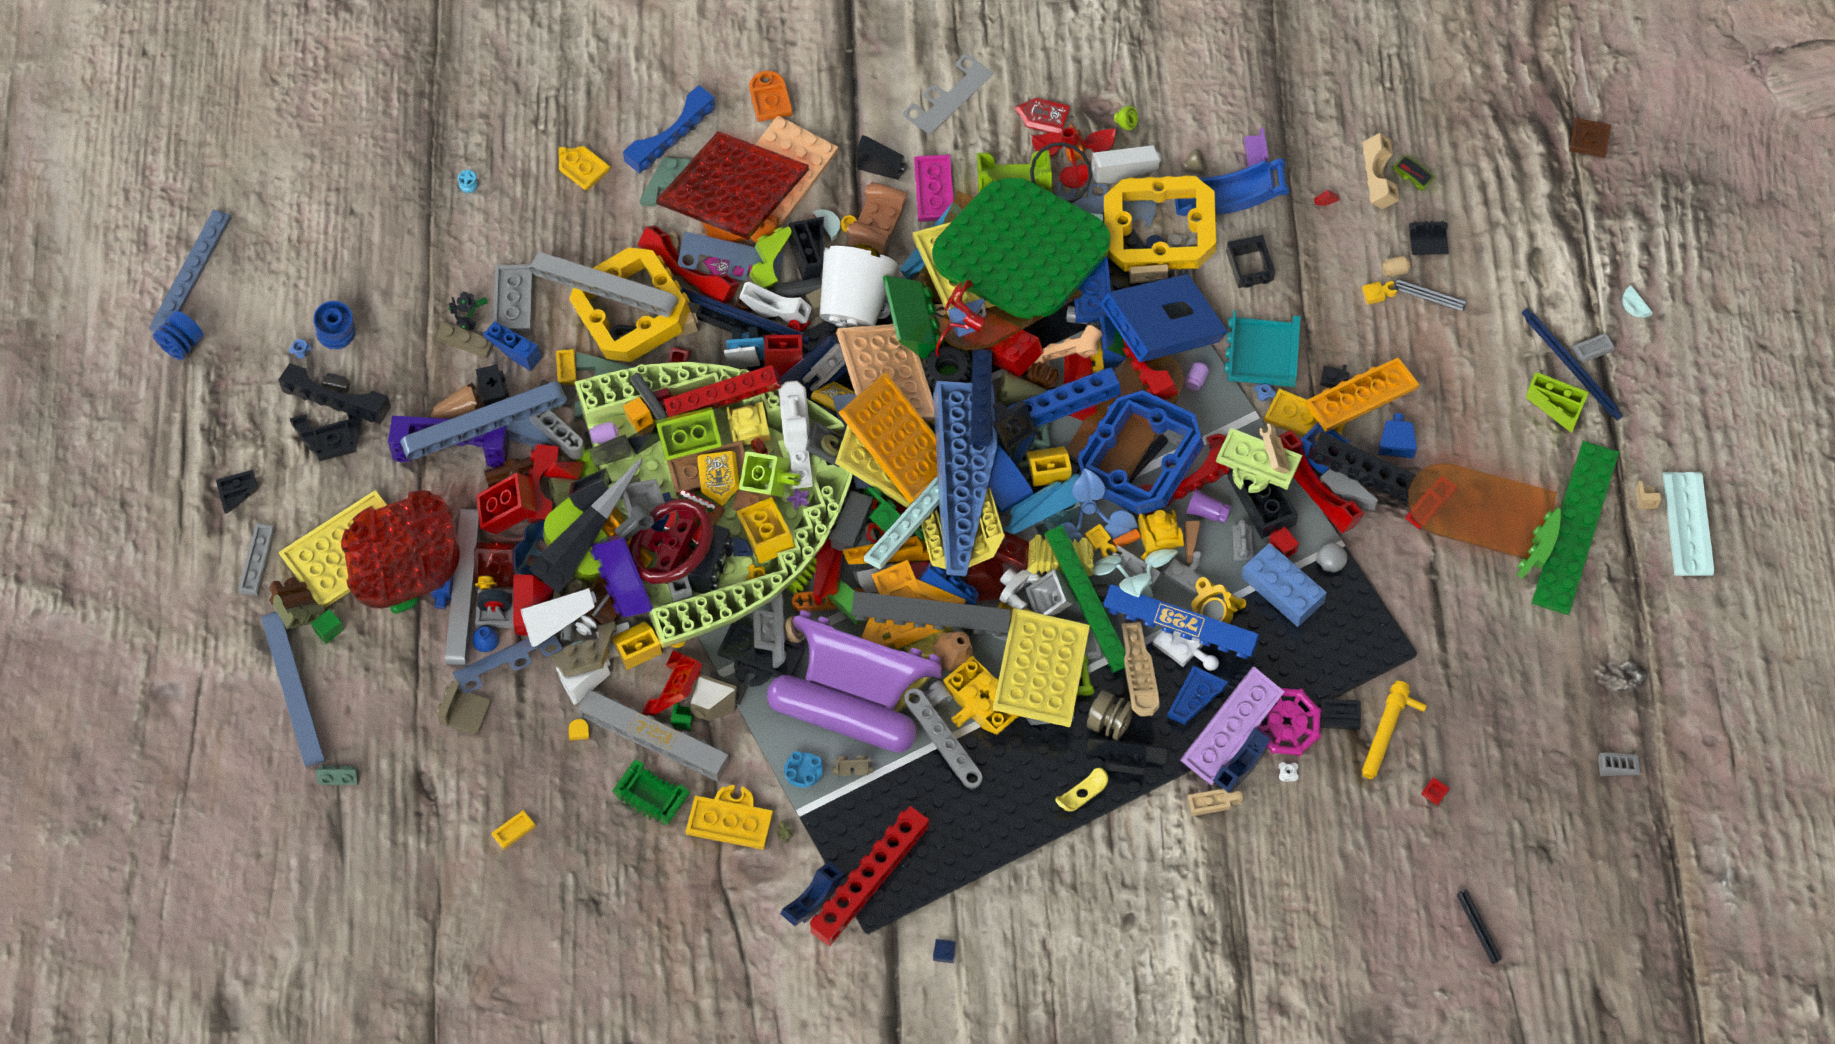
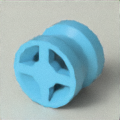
M464 170L459 173L458 182L460 189L465 193L474 192L478 185L475 173L471 170Z

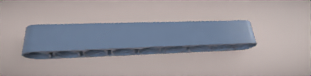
M554 381L403 437L400 443L406 458L414 460L561 406L567 401L560 382Z
M277 611L261 616L304 765L307 768L325 762L285 625Z

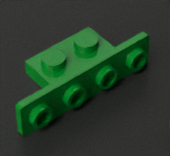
M867 487L865 490L880 503L868 518L886 533L903 512L899 514L895 510L897 508L895 504L890 500L886 502L881 497L883 494L876 487H873V489ZM918 527L913 534L918 536L920 541H925L923 530Z

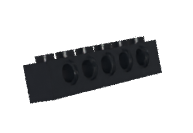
M1319 432L1313 438L1307 457L1316 464L1324 465L1334 472H1340L1352 480L1360 481L1367 487L1378 489L1383 494L1391 495L1404 503H1410L1417 497L1422 481L1421 476L1323 432Z

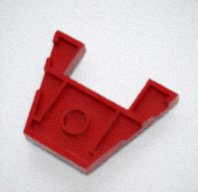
M675 650L672 651L666 666L673 669L660 697L649 699L641 714L654 716L689 696L694 681L700 675L702 664Z

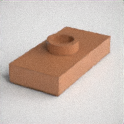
M738 490L733 510L738 511L770 497L775 502V496Z

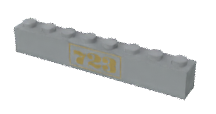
M589 689L578 707L579 717L717 782L729 764V757L725 750L713 748L704 740L700 739L698 741L692 738L689 733L679 732L672 725L662 724L653 716H645L636 708H628L619 700H611L599 691L594 692Z

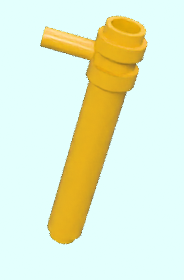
M1395 681L1390 688L1391 694L1387 696L1385 701V710L1362 768V775L1368 779H1373L1377 776L1400 712L1404 709L1405 705L1407 704L1422 712L1426 709V704L1409 697L1410 686L1406 682Z

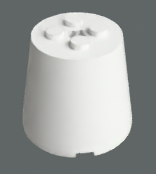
M830 246V250L825 248L820 317L825 321L836 324L835 326L840 328L875 326L887 296L883 276L894 277L898 266L897 262L884 255H880V257L873 256L871 251L847 246Z

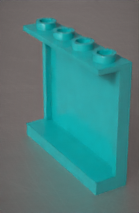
M1233 310V317H1229L1228 328H1231V332L1227 334V343H1230V347L1226 348V358H1229V362H1225L1224 373H1228L1227 381L1295 387L1301 316H1293L1291 323L1236 317V310Z

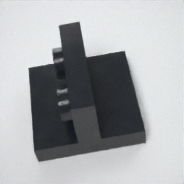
M999 401L993 405L996 420L992 424L1001 447L1005 452H1009L1036 431L1028 408L1023 401H1020L1011 409H1008Z

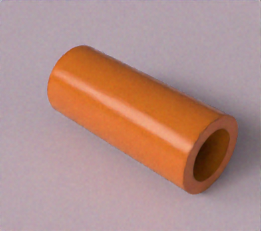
M1135 528L1113 539L1112 545L1116 548L1118 545L1125 547L1141 537Z

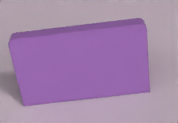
M1260 128L1258 136L1244 137L1248 167L1261 161L1268 162L1269 159L1264 128Z

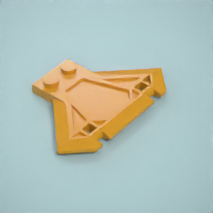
M908 560L871 575L877 591L881 595L965 604L966 602L961 597L916 579ZM869 618L861 638L885 647L894 644L895 648L898 649L942 630L933 629V625L926 624L925 628L913 627L914 623L906 622V626L895 625L894 621L886 620V623L874 622V618ZM889 632L890 637L883 639L882 635Z

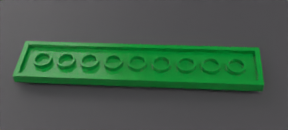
M1582 440L1561 507L1558 537L1550 556L1542 567L1531 604L1569 616L1619 451Z

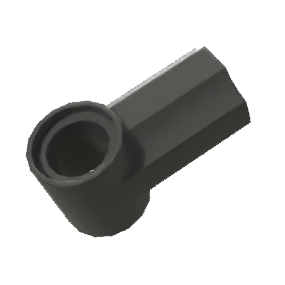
M640 504L631 510V516L616 528L615 532L627 542L640 530L651 528L654 524V519L647 507Z

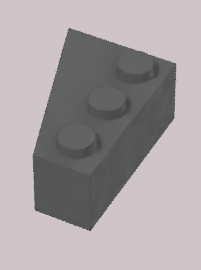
M851 491L849 497L846 496L842 506L844 509L836 520L837 525L835 529L832 528L829 534L831 548L843 551V549L858 546L861 540L860 536L865 531L864 527L868 526L866 525L869 519L868 516L873 512V497Z

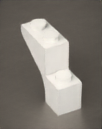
M751 282L744 284L739 297L760 317L780 316L787 323L790 320H797L800 324L807 323L812 309L801 297H782Z

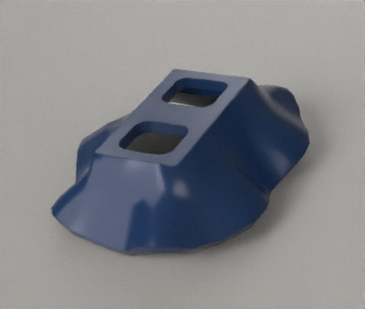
M539 520L527 526L524 531V539L515 546L513 559L516 573L535 575L529 570L531 566L527 564V560L530 555L538 559L542 553L536 548L538 540L544 541L545 520Z

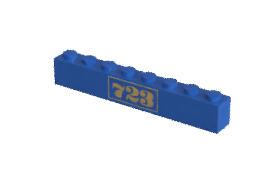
M1110 584L1103 604L1104 607L1108 608V613L1118 616L1120 612L1126 614V619L1135 622L1137 618L1144 620V625L1155 628V625L1163 627L1162 631L1173 634L1176 631L1181 633L1180 637L1188 640H1192V637L1200 639V644L1208 647L1211 644L1217 645V650L1229 653V650L1237 652L1236 656L1247 659L1248 656H1254L1261 636L1142 594L1139 597L1130 595L1121 590L1120 587Z

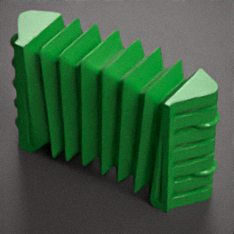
M633 760L612 790L620 801L625 800L626 805L630 803L631 809L636 807V813L642 811L643 817L648 815L649 820L655 817L656 822L661 819L663 826L669 825L673 817L676 816L677 810L685 803L687 796L691 793L681 784L675 787L674 782L669 785V781L664 783V778L659 780L658 775L654 776L653 771L650 773V768L645 770L644 763L638 760Z

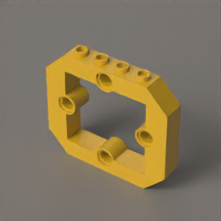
M1184 175L1182 177L1165 176L1137 179L1131 177L1120 180L1104 195V224L1110 233V249L1107 256L1124 272L1129 271L1130 267L1167 264L1168 270L1199 269L1216 253L1214 190L1196 176ZM1196 198V208L1189 211L1187 218L1188 228L1190 231L1197 233L1198 247L1169 248L1165 242H1156L1149 249L1124 250V236L1132 232L1133 225L1130 213L1123 211V201L1153 200L1161 203L1167 199Z
M628 247L593 269L627 279L645 268L652 278V283L656 289L669 292L678 299V303L669 317L659 315L653 319L651 316H643L636 323L637 329L614 341L608 332L611 325L605 312L600 309L594 310L589 303V300L597 295L573 288L569 299L575 311L606 359L632 362L679 335L684 330L690 313V308L687 304L690 300L685 292L681 294L679 283L677 280L673 281L671 279L673 277L668 267L666 269L663 267L665 265L660 255L656 256L653 250Z

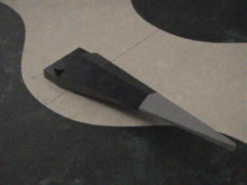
M639 459L553 541L529 568L531 572L560 594L573 579L594 540L640 467L642 459Z

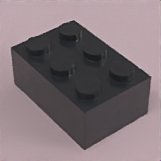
M713 524L714 536L709 552L700 565L688 574L691 590L702 594L718 590L720 584L719 577L725 573L727 567L726 560L732 556L734 549L730 529Z

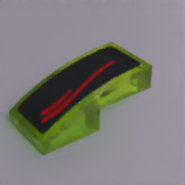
M1405 155L1393 167L1404 180L1409 179L1420 191L1435 178L1424 167Z

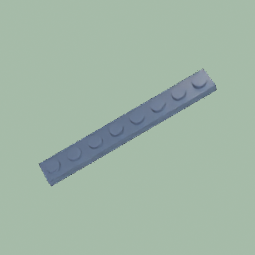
M213 209L149 326L151 332L159 330L161 324L166 325L165 320L174 310L181 312L231 220L230 214Z

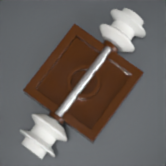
M599 576L589 588L590 592L593 591L596 597L595 607L580 617L581 623H575L576 630L583 636L592 634L590 629L597 628L595 622L603 625L614 622L619 616L613 608L615 603L613 597L609 596L605 586L607 583Z

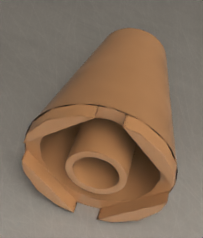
M472 382L466 384L434 406L433 412H431L432 418L453 419L483 408L484 405L480 395L473 391L476 390L475 385Z

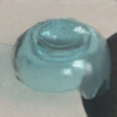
M1065 510L1043 520L1044 526L1048 530H1052L1066 522H1073L1070 511Z

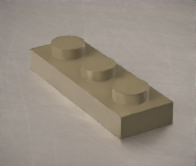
M445 322L442 323L435 336L436 341L484 358L488 357L494 346L493 343L482 335Z

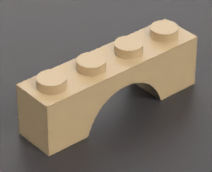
M1378 133L1363 141V154L1365 156L1370 202L1384 209L1400 199L1398 185L1384 178L1385 165L1393 155L1391 139Z

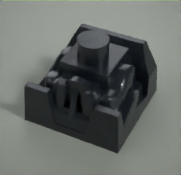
M604 468L571 483L568 496L574 506L583 513L612 484L607 469Z

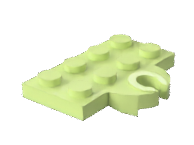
M1230 428L1216 458V462L1233 469L1232 476L1237 487L1242 489L1243 481L1251 480L1253 484L1249 486L1248 493L1260 492L1269 483L1288 490L1302 455L1284 448L1290 471L1286 474L1274 471L1270 466V459L1264 447V440Z

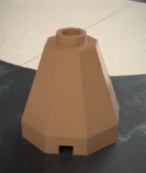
M962 631L941 633L932 646V652L941 658L942 668L947 672H953L971 656H974L971 639Z

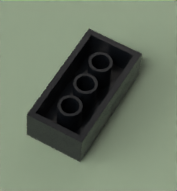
M1229 467L1227 477L1261 539L1270 536L1276 529L1280 530L1283 527L1288 529L1296 525L1298 513L1284 488L1269 483L1260 492L1248 493L1249 486L1253 482L1251 480H1244L1243 488L1239 489L1233 480V469Z

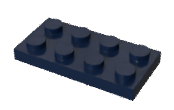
M828 336L779 378L781 385L787 381H798L806 389V398L812 401L811 395L813 392L810 390V386L819 378L815 375L807 383H804L802 379L837 344L834 338ZM846 363L818 389L835 382L846 372Z

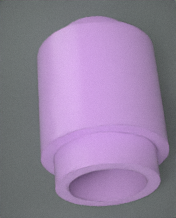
M1202 362L1192 364L1185 379L1187 388L1198 391L1203 387L1209 374L1206 364Z
M611 421L595 425L589 429L593 444H602L616 440V436L619 435L616 424L612 425Z

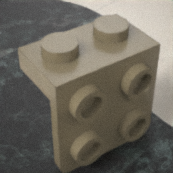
M452 680L450 686L445 688L443 703L438 705L436 714L441 725L477 734L490 706V700L475 694L463 693L460 683Z

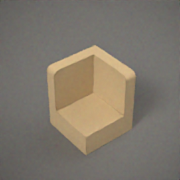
M1638 481L1635 488L1638 509L1658 508L1661 501L1660 493H1656L1655 487H1643V481Z

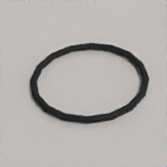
M1065 142L1051 143L1040 149L1034 157L1030 169L1031 182L1036 184L1034 168L1037 159L1044 151L1056 146L1073 148L1082 155L1088 168L1086 187L1078 196L1067 200L1073 203L1082 198L1089 189L1092 179L1091 164L1085 153L1075 145Z

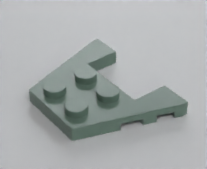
M664 157L639 201L642 206L656 207L659 191L695 194L694 210L711 211L700 160Z
M576 352V371L595 370V376L632 368V366ZM575 401V420L582 419L583 412L580 401Z

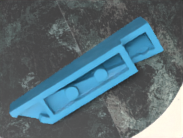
M1073 474L1063 484L1055 481L1013 506L1010 511L1012 515L1008 526H1005L1004 531L1016 534L1080 502L1073 496L1072 492L1073 485L1079 478V475Z

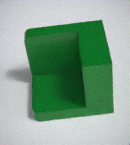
M327 610L311 623L313 631L325 644L344 631L342 622L331 610Z
M679 702L674 704L671 725L675 729L691 731L694 716L690 715V707L680 706Z

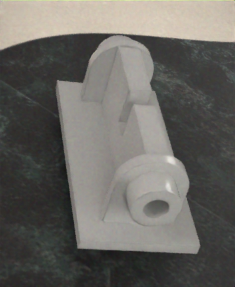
M1241 520L1237 526H1232L1233 560L1250 561L1253 558L1252 528L1248 526L1246 521Z

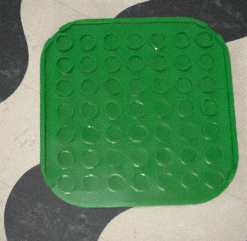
M1004 178L993 181L985 186L945 228L934 242L932 257L936 270L947 280L956 285L962 282V287L964 282L970 279L973 286L967 291L1013 316L1032 319L1034 316H1049L1065 304L1107 256L1110 249V233L1107 226L1098 217L1023 178Z

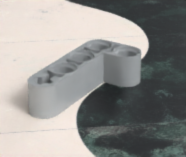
M559 406L529 417L531 423L554 444L559 446L570 458L580 459L584 455L581 437L554 414L559 409Z

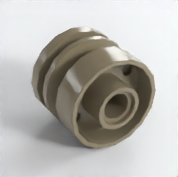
M1102 690L1090 708L1086 727L1099 733L1106 726L1105 735L1109 737L1114 731L1113 739L1118 741L1127 730L1132 719L1131 701H1128L1124 707L1125 699L1121 698L1115 705V694Z

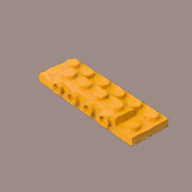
M1399 357L1378 367L1374 366L1363 374H1357L1348 381H1342L1331 389H1325L1322 393L1307 399L1305 405L1325 432H1328L1417 390L1419 383Z

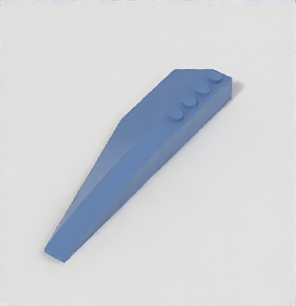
M937 381L933 400L939 507L946 575L966 576L997 450V437L992 424L995 421V410L993 408L994 390L992 385L990 445L970 444L971 383Z

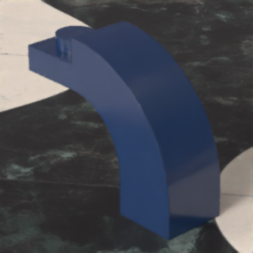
M1258 726L1255 727L1239 752L1228 763L1222 765L1213 781L1228 793L1234 790L1253 771L1266 753L1265 750L1273 738Z
M829 861L817 870L807 889L797 899L782 908L780 914L793 926H797L801 922L806 923L830 899L839 886L844 873Z

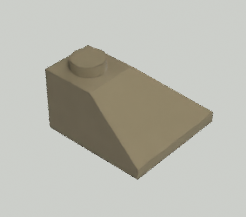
M700 674L691 700L690 715L698 719L710 721L734 713L736 710L737 686Z

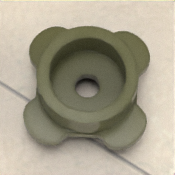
M779 821L776 834L779 839H782L784 844L787 843V839L793 837V830L789 823Z

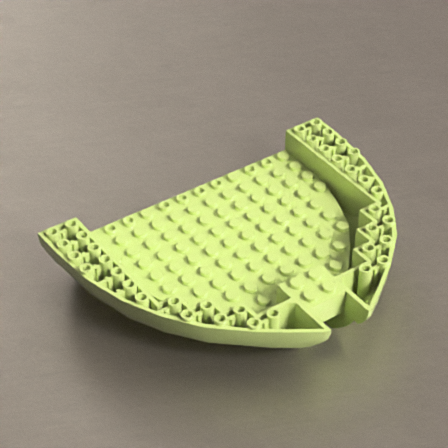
M695 362L640 364L634 368L576 381L578 398L600 470L606 468L612 480V484L608 487L610 488L639 459H642V463L634 476L639 477L641 481L656 479L662 494L670 492L671 498H678L667 461L664 458L661 442L658 441L639 454H636L626 441L628 437L637 433V431L627 419L623 406L638 397L645 403L630 380L633 374L639 373L652 392L668 388L671 394L676 396L748 373L749 371L725 365ZM779 389L713 409L721 444L726 445L732 443L726 417V407L732 410L746 405L754 407L755 403L763 402L771 440L743 445L744 451L790 459V455L784 445ZM807 399L810 427L816 421L840 434L844 424L832 414ZM651 412V416H652L653 422H655V421L657 420V418H656L655 415ZM610 421L612 425L616 424L619 434L616 436V440L602 444L592 443L589 429L595 425ZM809 452L813 487L797 488L800 493L802 491H809V496L806 498L809 506H803L800 503V506L796 510L794 509V502L787 500L788 497L795 496L793 485L790 484L785 485L783 497L775 496V504L792 535L795 548L779 552L776 558L759 564L754 552L753 556L736 557L732 553V556L726 560L727 567L725 573L719 577L720 584L718 590L704 594L692 591L693 597L673 603L667 584H651L641 579L653 607L648 614L662 648L682 643L736 622L772 601L795 581L825 544L841 512L853 474L842 467L838 468L833 464L827 465L825 460ZM789 463V469H788V472H789V473H791V464H790V463ZM701 490L691 492L703 499H706L718 505L716 501L711 499L709 496L707 497L703 493H701ZM734 493L723 507L725 511L716 525L730 529L731 537L738 536L749 543L736 510H733L736 493ZM620 498L615 506L625 520H627L629 516L624 506V500ZM646 549L653 558L647 569L655 567L658 558L656 553ZM752 564L756 567L762 565L765 567L766 575L746 581L749 565Z

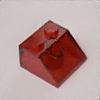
M477 542L474 548V585L478 583V577L489 576L494 578V582L497 583L498 587H513L515 575L513 550L516 543Z

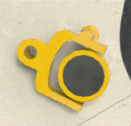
M1201 577L1196 581L1195 587L1199 595L1191 603L1195 613L1230 624L1233 619V611L1236 612L1238 609H1243L1246 606L1244 598H1238L1231 594L1225 586L1220 584L1214 585L1211 580L1205 577ZM1223 594L1225 601L1213 596Z

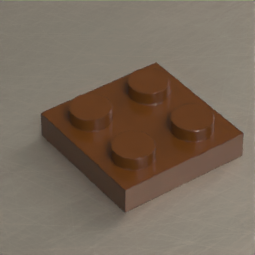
M1575 118L1569 151L1605 158L1611 124Z

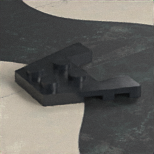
M347 413L348 420L313 429L309 427L306 414L290 418L292 427L318 461L357 452L361 417H354Z

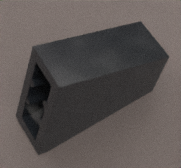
M862 135L857 147V170L899 180L901 174L905 173L907 166L904 163V155Z

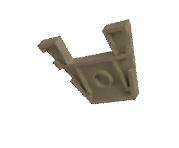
M615 622L598 626L599 639L586 640L584 643L567 645L561 651L549 656L565 678L604 667L609 653V644L613 642V633L617 630ZM551 644L545 648V651L548 653L553 652L557 649V645Z

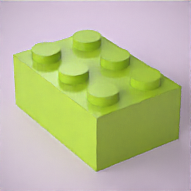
M711 406L655 421L666 461L722 447Z

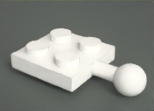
M1162 631L1153 640L1155 647L1183 667L1193 656L1203 662L1204 668L1209 671L1217 669L1219 665L1217 657L1213 655L1207 656L1199 650L1203 646V644L1199 643L1200 639L1192 637V640L1180 637L1181 633L1174 631L1173 634Z

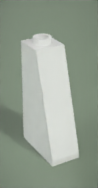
M1153 145L1095 152L1092 156V176L1095 183L1109 185L1116 183L1122 179L1159 170L1161 156L1158 151L1156 152Z
M588 588L521 609V615L531 647L539 645L595 607L594 603L597 602L594 592H590Z

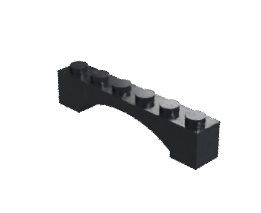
M291 363L288 364L278 379L281 390L288 395L292 394L303 400H310L318 405H325L336 411H343L351 416L364 418L369 422L381 424L391 409L387 395L372 390L367 394H344L331 391L308 377L306 368Z

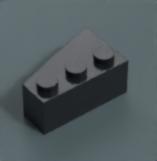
M824 216L789 223L791 235L788 241L803 280L821 276L823 267Z

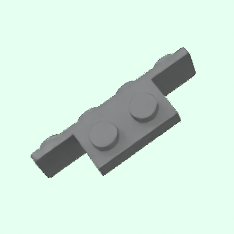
M782 592L770 601L771 612L755 610L753 612L754 648L772 651L773 668H778L786 660V651H784L786 635L783 628L785 623V617L783 616L784 599L782 598Z

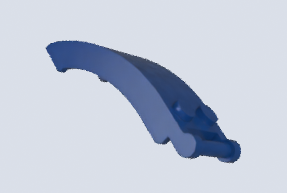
M1281 158L1269 163L1261 161L1246 169L1226 175L1199 178L1214 190L1215 215L1245 210L1279 195H1287L1289 193V186L1286 185L1284 171L1286 164L1285 160ZM1275 169H1277L1278 174V187H1276L1273 171ZM1196 198L1175 199L1176 214L1188 216L1189 211L1196 208Z
M997 444L987 489L991 488L997 510L1003 513L1034 493L1013 461Z

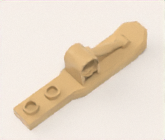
M1141 622L1123 623L1121 629L1126 651L1124 666L1131 708L1140 716H1151L1160 706L1152 657L1146 650Z

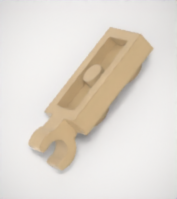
M1268 423V431L1260 428L1259 432L1263 436L1264 447L1270 459V466L1274 471L1286 474L1290 471L1281 438L1276 436L1275 426Z
M1224 789L1187 795L1191 816L1231 809L1230 804L1237 805L1243 803L1242 791L1228 793Z

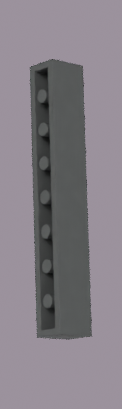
M856 591L853 592L851 616H855V620L867 621V618H874V622L886 623V620L894 621L895 625L906 626V622L914 623L913 627L925 628L926 624L933 625V629L945 630V627H952V631L964 632V629L972 630V634L983 635L984 631L991 632V636L1003 637V634L1008 633L1011 613L1010 609Z

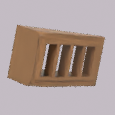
M1186 521L1183 531L1187 564L1192 563L1200 521Z

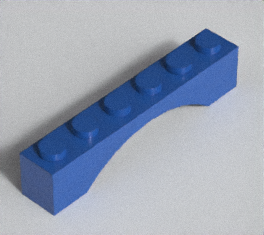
M698 85L686 96V103L678 120L667 130L654 137L635 140L623 151L624 162L639 174L643 170H647L656 159L663 156L668 148L673 147L682 136L687 135L693 126L698 125L707 114L713 112L715 108L714 96Z

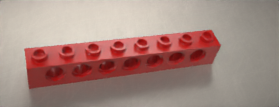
M911 806L899 814L895 825H890L887 828L884 838L882 840L879 839L874 844L873 851L862 858L859 868L851 871L847 878L848 881L837 888L834 898L827 900L823 905V911L819 915L816 914L810 921L811 934L829 947L929 828V819ZM909 828L911 831L904 833L901 829ZM895 842L898 846L893 848L889 844ZM879 857H883L886 859V861L878 862L876 861V859ZM867 872H871L874 874L872 877L864 876V874ZM858 887L861 891L855 893L851 889ZM842 902H846L849 904L845 908L839 906V904ZM829 917H833L836 919V921L833 923H829L826 921V919Z

